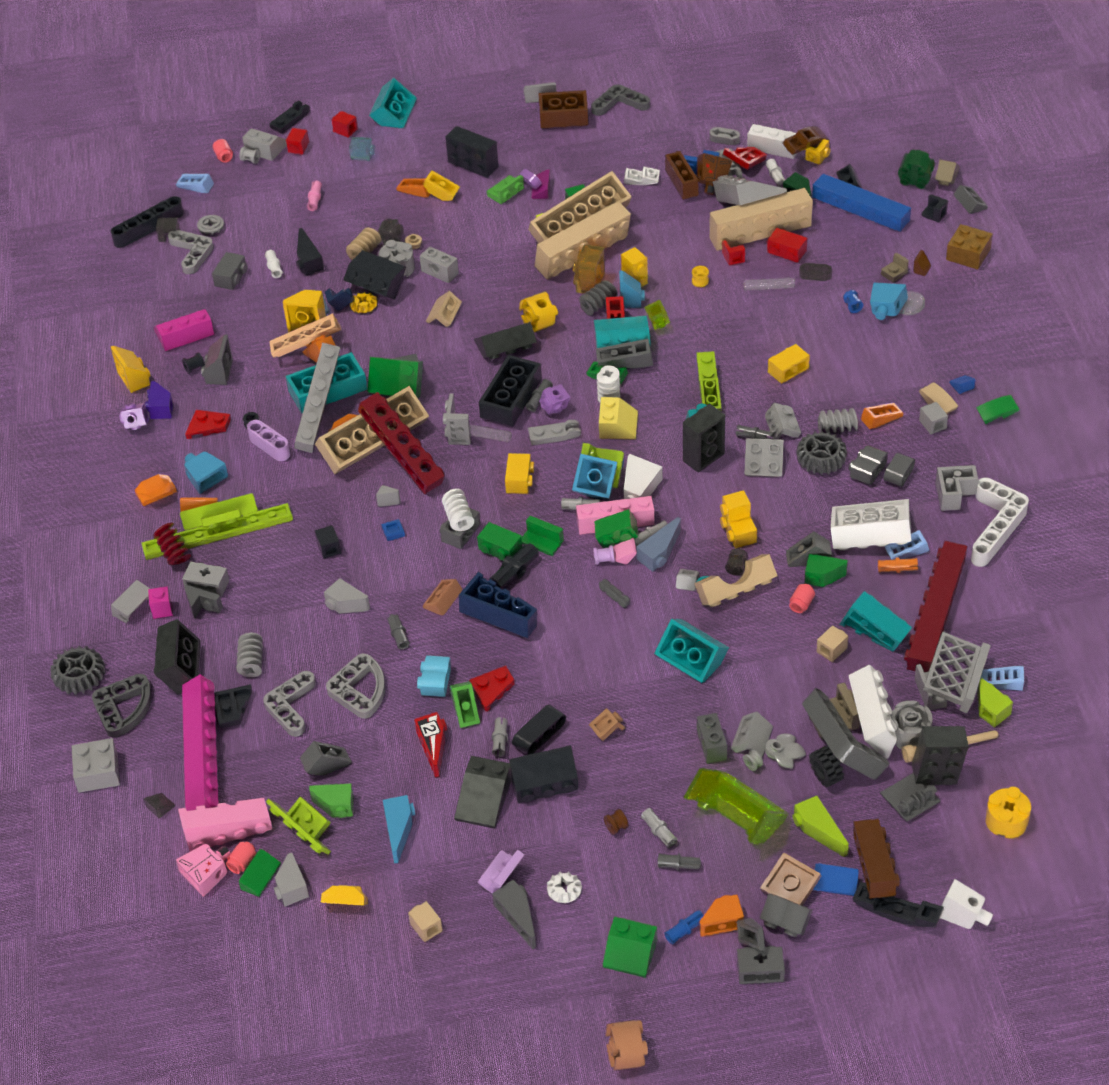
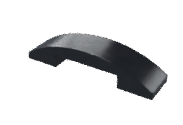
M860 882L852 898L853 902L874 914L895 922L919 927H936L944 911L943 906L927 901H922L920 905L894 896L869 898L866 883Z

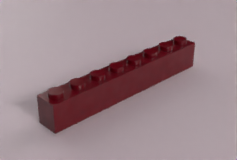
M944 541L943 547L938 548L936 559L939 560L938 562L934 561L932 568L934 576L929 577L927 587L930 588L929 591L925 590L923 596L925 604H921L918 616L921 617L920 620L916 619L914 624V631L916 633L911 634L909 641L911 648L906 649L904 661H907V670L916 671V665L921 664L923 672H929L941 634L944 632L966 560L967 545Z

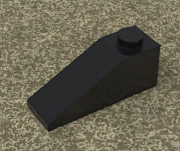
M299 228L297 243L298 261H296L298 270H302L304 275L307 276L324 269L323 259L303 228Z

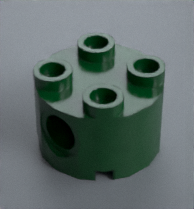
M922 150L906 152L898 170L900 183L904 186L910 184L915 185L919 189H924L929 183L935 167L933 157L931 160L930 154Z

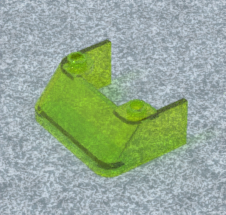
M699 768L683 797L686 800L697 801V806L703 810L708 811L712 809L718 811L745 829L748 841L757 845L765 843L785 822L789 815L787 811L722 770Z

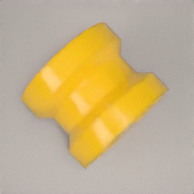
M696 266L692 269V284L696 287L707 286L709 283L708 268Z

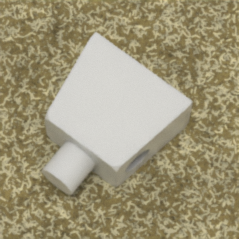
M954 879L941 905L944 907V911L940 918L971 929L975 920L988 926L993 914L982 909L985 901L982 895Z

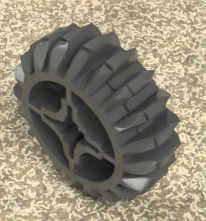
M814 431L813 435L807 434L806 437H802L801 442L797 445L796 455L798 463L801 464L802 468H806L807 472L813 471V474L818 472L822 476L823 473L829 475L831 471L836 473L837 469L842 468L846 461L847 450L842 438H837L836 434L831 435L830 432L826 434L822 431L816 433Z
M80 645L77 649L71 646V650H64L63 654H57V659H54L53 665L50 666L54 685L61 692L66 691L68 695L71 692L75 695L80 691L85 693L87 689L92 691V686H98V681H102L105 674V664L101 655L94 648L90 649L88 646L83 649Z

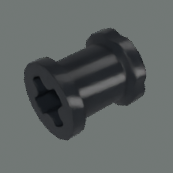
M199 352L195 353V356L182 359L183 367L188 374L198 367L202 368V366H205L204 359Z

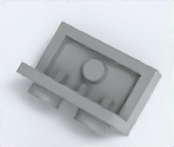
M773 403L765 414L770 432L775 433V436L772 438L778 440L782 434L798 438L801 431L792 407Z

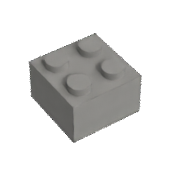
M113 738L72 745L73 778L78 793L120 785L118 753Z

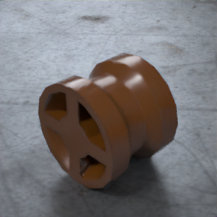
M619 808L614 811V814H607L603 817L604 823L612 835L617 834L620 829L629 827L627 817Z

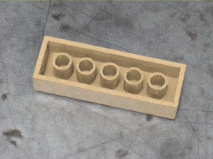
M613 171L530 221L528 230L536 241L541 243L617 201L624 207H627L632 196Z
M802 188L747 204L710 212V240L718 251L722 250V241L724 240L727 241L729 247H734L768 238L776 228L791 232L810 227L813 200L806 189Z
M617 201L537 244L535 267L546 279H549L566 269H570L573 265L583 262L591 255H596L604 248L612 246L615 242L625 239L628 235L631 213Z
M410 386L386 399L390 408L398 413L399 419L409 427L410 431L423 424L429 417ZM361 414L319 437L315 443L334 474L339 473L385 446Z

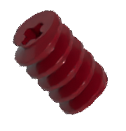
M172 522L164 524L153 534L154 539L157 540V545L161 546L160 550L164 553V558L167 559V563L170 566L184 563L191 557V554L184 555L188 549H181L184 541L177 542L181 536H174L178 530L176 528L170 529L174 526Z

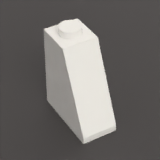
M629 454L624 483V499L650 496L663 480L662 466Z

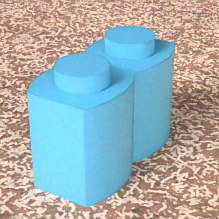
M426 655L425 661L421 662L420 671L422 676L418 677L417 688L421 690V695L445 697L451 672L450 657Z

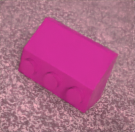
M206 309L154 327V331L165 351L214 335L212 321Z

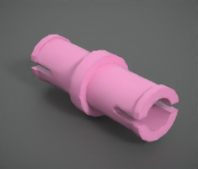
M314 181L311 184L307 209L310 211H315L318 208L322 187L320 181Z

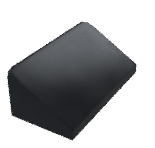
M851 164L836 172L839 180L862 188L858 175Z

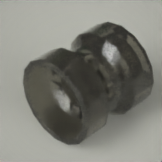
M738 548L732 549L729 553L725 570L735 576L743 574L745 561L748 560L747 552Z

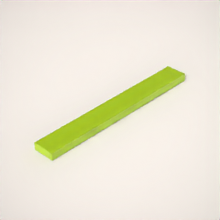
M286 503L241 515L233 523L226 524V521L219 522V526L208 529L207 526H201L176 533L174 536H181L177 542L184 541L181 549H190L293 520L289 505ZM156 539L141 543L146 560L164 556V553L160 550L161 546L157 545Z

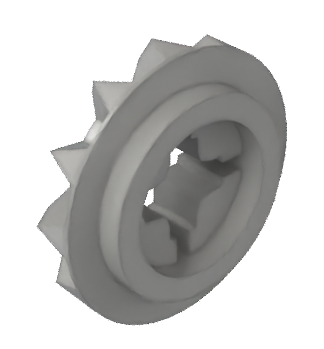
M217 215L204 216L197 223L200 233H205L206 235L209 233L214 234L215 232L219 233L224 225L223 219Z

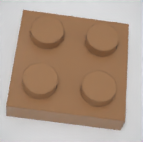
M783 853L760 889L766 894L772 893L803 906L820 880L821 874Z

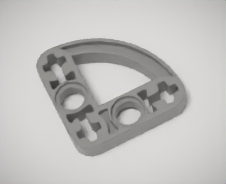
M359 654L326 683L327 694L358 717L369 718L377 711L384 698L385 682L383 672L379 664L370 655ZM370 671L376 680V688L371 699L353 688ZM347 673L354 674V677L350 679H347L344 676ZM349 695L355 696V699L352 701L345 700Z

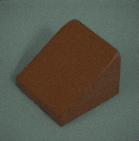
M921 250L914 259L913 273L926 276L931 268V264L924 250Z

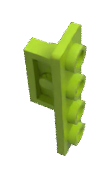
M253 493L182 511L180 516L184 530L200 526H207L210 529L219 526V522L226 521V524L236 522L237 518L241 515L256 512L257 506Z
M302 797L298 798L288 812L278 803L269 798L267 799L266 803L271 806L269 810L277 817L281 815L284 818L282 822L291 829L295 828L298 831L296 833L297 836L304 841L309 840L312 843L310 847L317 853L324 852L329 855L331 851L318 840L331 823Z

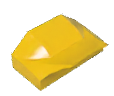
M431 170L423 183L428 193L442 201H452L460 186Z
M339 885L332 886L321 894V903L368 905V898L360 886Z

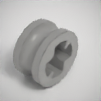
M751 750L749 755L745 754L743 756L745 765L751 771H756L758 767L763 765L761 756L755 750Z

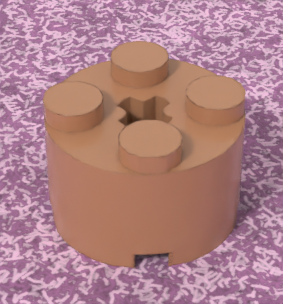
M641 1020L608 1023L606 1025V1037L610 1036L609 1044H606L610 1065L614 1067L613 1070L645 1066L644 1055L648 1054L646 1041H642L643 1026Z

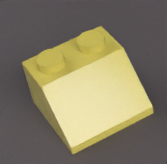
M601 397L599 439H636L638 411L619 397Z

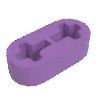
M525 168L519 173V175L523 176L524 182L534 189H537L542 184L535 174Z

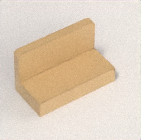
M448 291L436 300L426 322L429 324L437 319L445 327L451 325L462 301L451 291Z

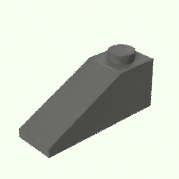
M648 339L596 349L598 365L634 369L653 366Z
M512 880L492 893L493 905L525 942L534 949L536 948V941L527 900L528 894L522 885H518Z

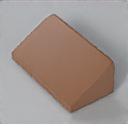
M456 579L441 580L423 604V608L436 614L444 615L461 593L462 587Z

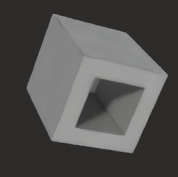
M937 402L920 408L919 421L930 435L947 429L948 415Z

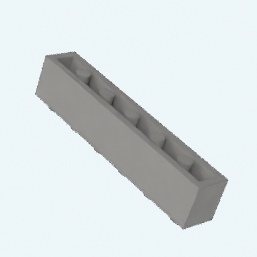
M322 343L294 449L310 453L313 451L339 357L340 347Z

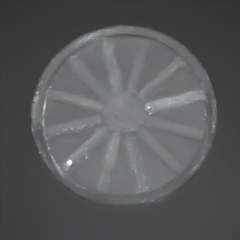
M907 291L908 300L899 313L904 315L919 313L925 307L924 297L920 293Z

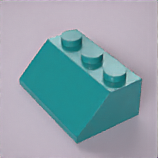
M393 77L382 86L369 116L380 126L403 128L417 97Z
M647 316L594 320L596 349L648 339L651 345Z
M671 619L654 654L699 682L704 683L721 665L729 647L682 619Z

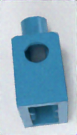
M873 283L870 299L872 313L879 320H884L886 316H896L908 300L906 284Z
M202 452L197 456L189 453L185 457L186 463L184 467L186 475L199 494L228 477L226 464L208 452Z

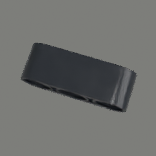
M546 705L514 735L512 745L526 755L534 754L564 725L567 716L552 705Z

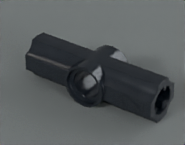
M525 544L514 556L508 555L503 560L501 568L489 580L491 579L496 582V586L503 590L515 578L520 579L523 577L527 566L539 556V551L533 544Z

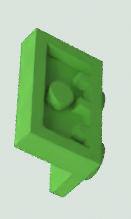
M509 175L487 190V196L499 204L504 203L524 189L523 176L519 175L514 178Z

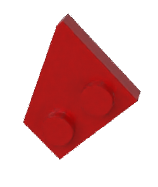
M737 147L736 151H730L729 148H725L723 151L724 156L747 170L764 161L767 156L766 153L756 147Z
M196 410L185 433L186 439H192L191 435L201 433L203 436H207L213 433L226 432L231 421V415Z
M506 665L469 679V682L472 683L473 691L485 712L491 709L490 705L496 699L499 701L504 696V693L515 685L514 678Z

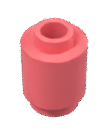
M224 139L215 141L212 147L218 160L223 163L229 162L233 157V152L228 142Z
M808 584L798 585L790 598L789 607L796 613H803L808 609L815 597V591L812 586Z
M239 842L227 857V868L235 874L243 872L256 855L255 847L249 842Z

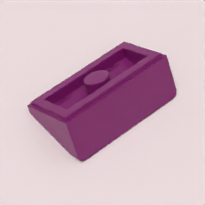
M550 169L536 174L542 184L537 189L532 188V199H548L551 178Z

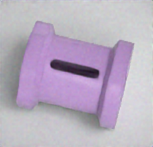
M612 545L609 548L603 549L593 548L595 565H598L599 562H615Z

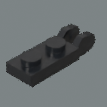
M301 101L294 102L292 108L290 107L269 123L270 128L284 133L310 111L309 105H303Z

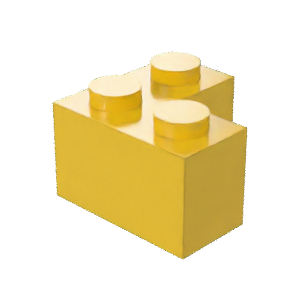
M745 491L722 496L720 524L722 528L726 529L728 541L732 542L735 548L757 543V528L750 517L751 503Z

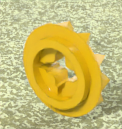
M365 291L363 294L357 293V296L353 295L354 301L350 303V308L357 313L370 312L377 306L376 296H373L372 293L366 294Z

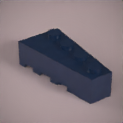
M480 572L476 573L459 594L460 613L526 638L537 627V608L519 597H513L507 589H500L496 586V582L491 579L486 580Z

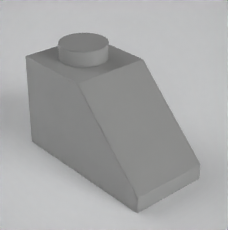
M340 578L324 591L326 606L340 614L363 612L370 609L368 596Z
M291 852L286 856L275 877L277 887L273 888L277 900L282 899L284 906L309 897L306 883Z

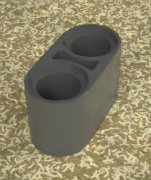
M896 453L885 471L884 481L902 487L914 468L915 459Z

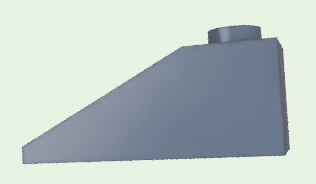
M677 517L636 547L637 560L652 572L667 562L681 532V518Z

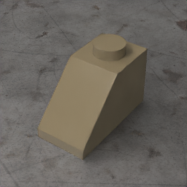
M940 160L935 180L939 181V184L943 186L954 184L960 166L955 162Z

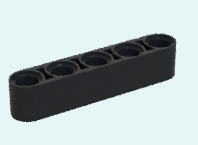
M172 196L114 226L111 229L114 246L123 248L182 217L184 210L181 198Z

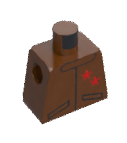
M702 153L697 157L698 183L705 184V194L714 195L713 181L718 180L720 176L728 175L733 160L707 153Z

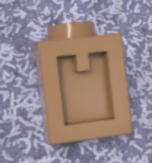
M607 708L589 724L602 741L618 727L622 731L625 729L621 723L623 718L616 711L612 713Z

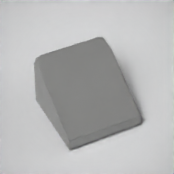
M382 485L376 494L379 507L399 505L401 503L398 489Z
M680 569L677 574L676 588L694 591L696 589L694 583H696L699 577V572Z

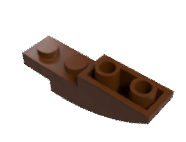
M810 126L798 130L795 135L786 138L782 144L788 152L794 155L810 147L816 148L823 139L829 141L830 139L819 127Z

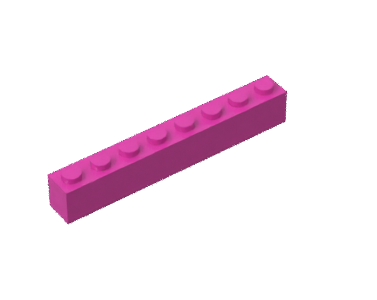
M201 674L182 685L186 811L196 810V806L204 805L205 809L215 808L219 804L215 687L211 680Z

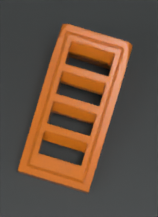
M426 178L403 179L396 188L397 191L428 198L431 195L423 185Z
M895 403L864 408L861 420L869 429H873L902 417L904 413Z

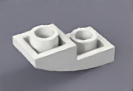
M643 167V171L626 168L623 183L631 185L658 183L660 170Z

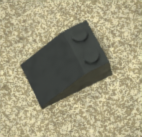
M476 756L470 757L454 817L455 821L495 829L512 781L510 763Z

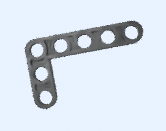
M815 688L802 702L803 707L829 748L842 763L873 780H876L890 765L883 755L855 739L823 691Z

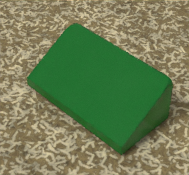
M259 849L239 879L240 889L260 897L281 865V862L265 850Z

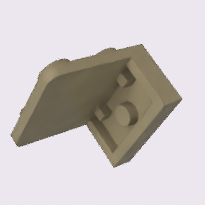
M845 682L837 684L836 697L831 698L830 701L850 731L858 729L860 719L851 689L848 690ZM813 723V725H814V727H815V729H816V731H817L819 737H820V738H823L822 735L820 734L819 730L817 729V727H816L815 724Z

